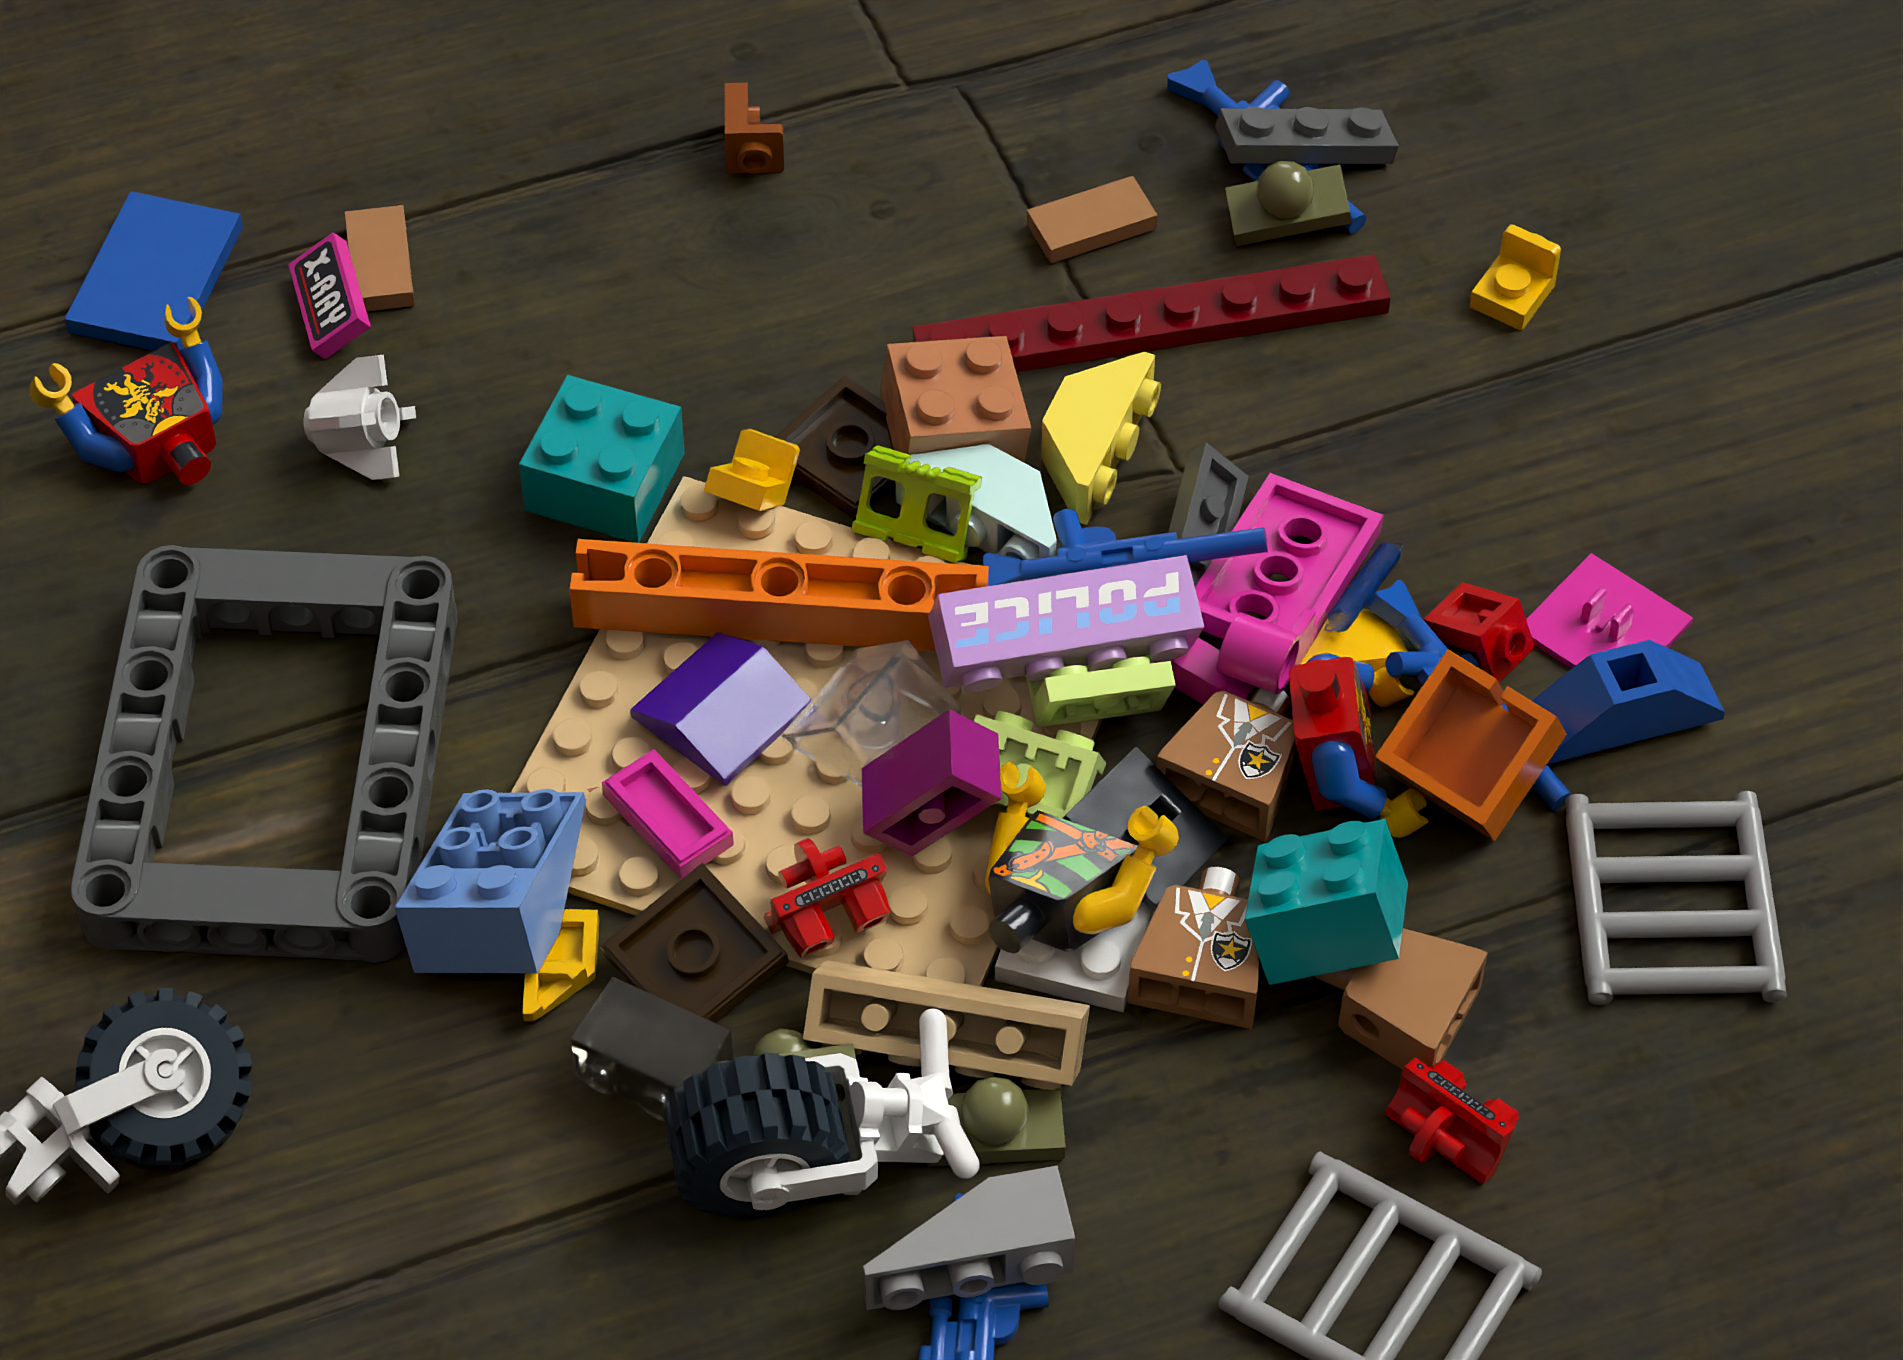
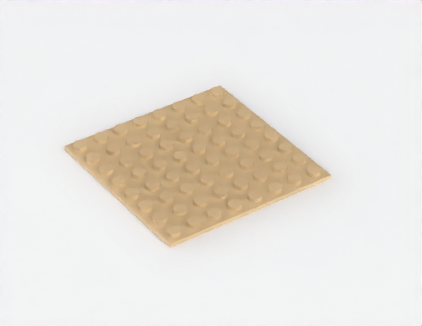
M683 476L647 544L971 565L961 561L953 563L922 553V549L890 539L882 541L851 531V527L780 505L758 511L704 492L705 482ZM599 630L511 793H531L541 789H552L557 792H584L586 803L568 888L569 894L637 916L681 880L632 826L627 827L620 821L623 816L603 796L602 791L603 781L655 749L733 832L734 845L706 863L705 866L787 952L789 963L786 966L812 974L825 960L983 986L1000 948L995 944L989 933V925L995 919L991 895L985 887L989 849L998 812H1006V808L991 805L912 857L863 833L861 768L948 709L974 721L976 714L994 720L997 711L1008 712L1032 721L1034 725L1031 732L1053 739L1056 738L1058 730H1064L1093 741L1103 719L1037 728L1026 675L1002 679L1003 682L1000 685L979 692L965 691L964 685L944 688L937 653L932 651L741 639L763 646L812 699V708L724 786L631 718L630 709L711 637ZM598 787L591 792L587 790L590 788ZM809 838L817 846L820 853L839 845L845 854L847 862L828 871L829 874L880 853L888 869L881 883L891 912L885 922L863 932L856 933L842 904L823 913L835 938L832 944L803 958L798 956L782 930L771 934L763 917L765 913L771 911V899L806 884L804 881L786 889L779 877L780 870L797 863L794 853L795 843Z

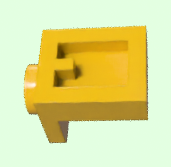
M1512 224L1509 225L1502 236L1499 256L1472 290L1469 307L1522 331L1555 287L1561 254L1560 246L1538 234L1531 233Z
M752 429L742 430L732 463L710 468L704 492L758 511L784 505L800 449L795 444Z

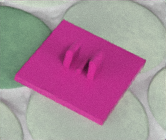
M1591 553L1526 620L1534 645L1572 669L1590 654L1646 640H1652L1669 648L1692 624L1693 617Z

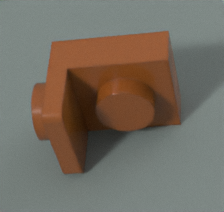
M748 82L725 83L727 174L783 172L785 169L783 126L780 124H761L760 106H749Z

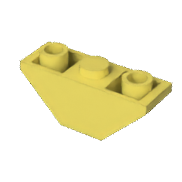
M1141 352L1065 376L1042 420L1041 460L1068 509L1076 511L1082 524H1088L1098 503L1106 505L1110 500L1117 479V470L1115 468L1120 459L1128 461L1131 458L1138 440V423L1142 415L1151 417L1156 408L1161 391V383L1154 381L1155 355Z

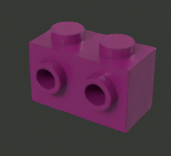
M950 709L861 768L863 833L912 857L1001 800L998 733Z

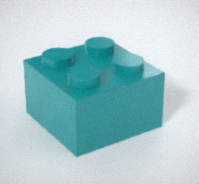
M567 375L519 463L525 511L639 543L685 454L681 407Z
M1385 819L1366 823L1349 821L1339 824L1329 831L1300 837L1293 834L1283 835L1271 840L1267 844L1258 845L1245 922L1269 985L1399 959L1408 882Z

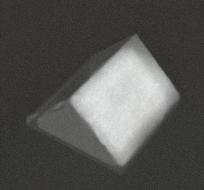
M908 640L856 649L784 731L782 742L862 787V767L948 709L961 715V707L949 691L944 688V685Z

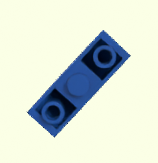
M1652 640L1590 654L1531 700L1556 715L1567 733L1547 764L1723 720L1725 714L1700 662Z

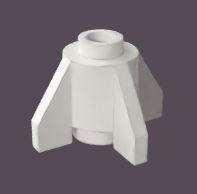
M384 354L355 358L315 394L310 406L305 410L303 420L307 438L316 445L320 452L372 480L399 477L396 446L383 447L386 441L394 440L397 437L400 429V420L416 418L415 406L398 408L397 402L390 392H380L375 388V386L388 385Z

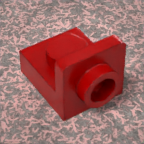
M1464 582L1423 619L1443 643L1477 653L1482 670L1496 678L1498 682L1511 672L1534 648V641L1519 598Z

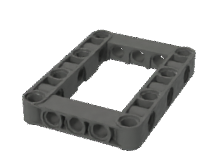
M176 545L160 546L149 551L141 559L136 570L71 883L72 900L82 933L87 942L96 948L108 951L141 950L363 960L372 963L387 961L401 953L406 944L395 906L422 860L457 627V610L452 577L445 563L429 556L401 557L189 548ZM210 628L258 630L259 635H272L273 630L321 632L322 638H335V633L380 635L341 871L153 863L155 849L163 847L175 785L171 767L176 742H183L195 682L191 664L196 639H203L204 633H209ZM111 903H116V904H113V905H111V906L103 907V906L108 905V904H111ZM371 915H381L377 918L366 919Z

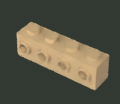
M825 960L812 973L803 1039L821 1042L822 1048L853 1044L855 1055L862 1054V1050L888 1054V1060L891 1062L921 1067L919 1019L924 1011L938 1009L945 1015L947 1021L949 1065H954V1071L959 1074L977 1078L994 1077L995 1073L1022 1077L1021 1083L1027 1086L1055 1090L1056 1088L1061 1089L1062 1084L1072 1086L1080 1072L1090 1005Z

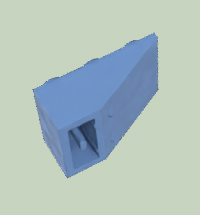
M485 789L472 793H463L395 906L414 973L539 972L560 933L586 803L584 792H557L552 789H541L531 793H497L493 790Z

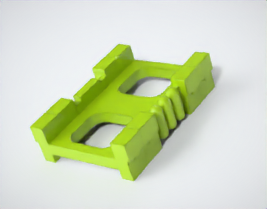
M879 445L873 447L872 451L865 454V473L856 520L852 523L851 531L882 541L894 538L893 541L915 548L923 546L922 553L953 563L966 559L969 546H965L970 515L975 491L981 487L982 476L949 466L941 472L939 467L931 469L929 464L921 466L919 461L910 463L911 455ZM876 476L897 481L904 487V496L898 518L882 515L871 509L870 498ZM932 493L956 499L960 503L961 513L955 535L941 533L927 526L926 517Z

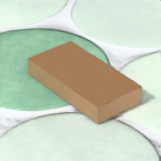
M1130 176L1028 209L1026 224L1050 264L1155 230L1157 229L1158 215L1134 176Z
M398 205L345 211L348 249L366 311L415 306L404 206Z

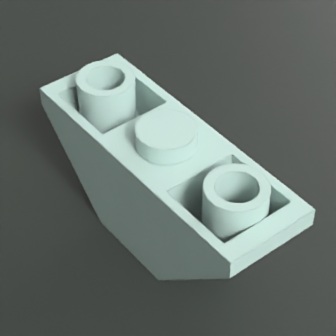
M990 444L911 454L910 463L919 461L921 466L929 464L931 469L939 467L941 472L949 466L982 476L981 487L975 491L965 545L978 547L987 553L1021 559V561L1056 556L1057 539L1040 471ZM896 481V503L902 505L904 487ZM932 493L926 519L955 535L958 528L961 505L956 499Z

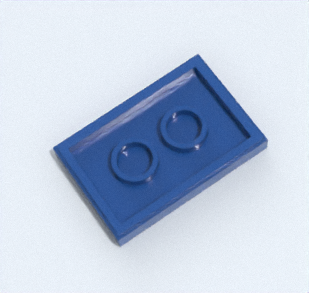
M130 191L64 319L67 332L152 351L170 342H173L178 350L183 348L181 338L174 337L164 327L163 318L166 305H169L174 321L182 325L189 324L194 320L187 305L188 297L197 300L201 310H203L243 229L241 214Z

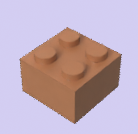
M1006 336L887 344L880 396L885 404L886 420L894 451L911 455L990 444L1024 463L1031 424Z

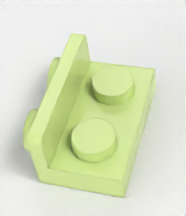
M1147 655L1121 660L1113 664L1112 669L1091 671L1089 665H1073L1051 672L1049 677L1044 678L1040 682L1027 680L1036 727L1161 711L1176 686L1171 661L1154 663L1151 656Z
M997 711L994 720L975 715L974 722L998 733L1000 768L1008 761L1013 762L1019 769L1020 774L1017 787L1025 783L1030 766H1033L1042 776L1046 785L1045 795L1038 804L1027 808L1026 815L1032 816L1037 810L1063 818L1091 791L1096 774H1103L1106 762L1098 752L1092 751L1095 742L1086 737L1064 730H1058L1055 739L1031 732L1034 725L1032 721L1004 711ZM1002 790L1001 800L993 805L1007 809L1009 798Z

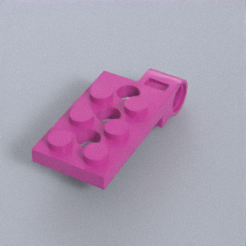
M1270 473L1231 531L1265 527L1268 552L1214 559L1195 586L1205 626L1202 631L1224 639L1218 656L1217 671L1276 695L1281 694L1289 682V669L1301 663L1326 622L1329 612L1343 595L1380 535L1384 515ZM1298 536H1303L1311 539L1314 543L1301 544L1292 540ZM1273 574H1281L1288 577L1290 581L1276 582L1268 579V577ZM1255 612L1263 615L1266 619L1261 620L1248 615V613Z

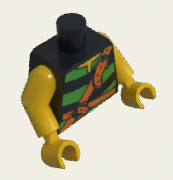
M1008 761L1000 768L1001 790L1009 798L1006 812H998L989 849L985 887L991 895L995 919L989 925V933L995 944L1002 950L1013 954L1019 952L1031 939L1065 952L1075 951L1099 933L1130 922L1134 918L1139 905L1147 898L1146 890L1157 867L1152 865L1154 857L1166 855L1177 846L1179 835L1174 823L1165 815H1162L1158 820V815L1148 806L1137 808L1128 821L1129 834L1139 843L1137 846L1037 810L1030 818L1025 817L1027 808L1035 806L1042 800L1045 795L1046 785L1042 776L1033 766H1030L1025 783L1017 787L1020 778L1019 769L1013 762Z

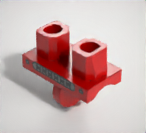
M804 839L794 844L797 863L780 870L779 877L786 889L804 881L806 884L771 899V911L763 916L771 934L782 930L800 958L806 957L832 944L835 938L823 913L842 904L856 933L868 930L887 920L891 912L881 883L888 869L880 853H877L829 874L828 871L846 864L847 861L842 848L838 845L820 853L811 839Z
M1415 1057L1404 1066L1401 1073L1400 1086L1384 1115L1415 1136L1409 1149V1155L1415 1160L1425 1163L1438 1152L1484 1185L1494 1176L1518 1121V1111L1499 1098L1495 1100L1489 1099L1482 1105L1464 1092L1467 1083L1460 1070L1445 1060H1441L1428 1067Z

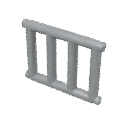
M1739 792L1733 797V801L1589 803L1588 797L1583 794H1573L1565 799V818L1584 978L1587 986L1588 1000L1591 1004H1608L1613 999L1612 995L1762 993L1763 999L1767 1002H1779L1787 997L1786 977L1762 818L1758 807L1757 795L1754 792ZM1736 827L1740 855L1597 857L1593 829ZM1744 881L1748 910L1603 912L1600 883ZM1752 936L1756 966L1610 968L1607 939Z
M1319 1151L1314 1155L1308 1172L1313 1177L1239 1290L1230 1286L1221 1296L1218 1307L1234 1316L1238 1321L1309 1360H1394L1460 1255L1496 1274L1444 1360H1478L1521 1288L1523 1287L1530 1291L1539 1281L1542 1270L1518 1254L1341 1160L1334 1159ZM1338 1190L1372 1208L1373 1211L1304 1318L1299 1322L1264 1302ZM1397 1223H1400L1434 1241V1244L1367 1350L1361 1356L1326 1337Z

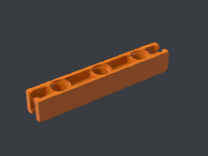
M578 539L575 552L578 573L572 572L569 591L574 628L713 637L719 632L738 639L936 652L928 615L937 594L987 587L989 566Z

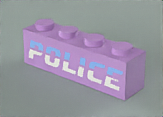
M1187 555L937 594L928 615L944 688L964 685L965 691L968 692L992 689L1003 682L1002 679L1024 675L1027 676L1028 681L1040 682L1044 678L1049 677L1051 672L1073 665H1089L1091 671L1112 669L1113 664L1133 657L1150 655L1152 661L1156 662L1177 659L1189 652V649L1193 647L1205 627Z

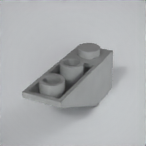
M1058 1166L987 1178L864 1265V1291L867 1310L882 1307L891 1310H903L916 1306L922 1300L954 1294L965 1298L975 1297L988 1292L994 1287L1022 1282L1030 1285H1043L1057 1280L1061 1275L1074 1273L1075 1234Z

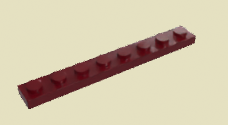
M1372 254L913 326V342L1006 336L1016 372L1387 314L1389 313L1391 297L1376 255Z

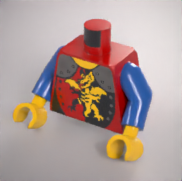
M192 297L187 298V305L194 320L185 325L174 321L171 309L168 304L166 305L163 318L164 327L174 337L181 338L183 348L178 350L176 345L170 342L71 394L73 403L67 396L72 384L71 375L62 365L54 363L48 369L50 377L59 387L58 392L47 391L36 376L33 378L30 384L32 400L44 408H54L58 414L54 421L84 462L117 473L126 472L139 484H150L173 472L182 484L193 485L204 479L209 473L211 461L206 454L212 451L217 444L213 426L222 417L223 380L208 341H201L197 332L202 316L201 306L197 300Z
M1330 653L1313 656L1305 664L1294 665L1289 669L1294 736L1315 810L1345 807L1370 819H1375L1380 815L1381 819L1386 820L1390 834L1396 838L1406 837L1427 824L1428 819L1418 813V811L1426 807L1427 803L1423 795L1417 790L1409 788L1390 800L1387 798L1386 790L1378 787L1370 702L1367 695L1369 693L1371 699L1378 706L1388 707L1412 696L1414 691L1403 687L1399 681L1401 677L1390 676L1386 666L1374 671L1370 664L1355 661L1350 657H1339Z

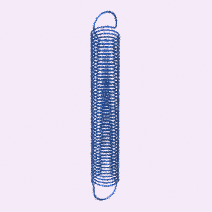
M1382 543L1378 546L1329 612L1328 621L1334 626L1331 627V630L1326 631L1344 632L1348 630L1400 559L1401 549L1400 551L1396 550L1393 546L1401 544L1402 549V543Z

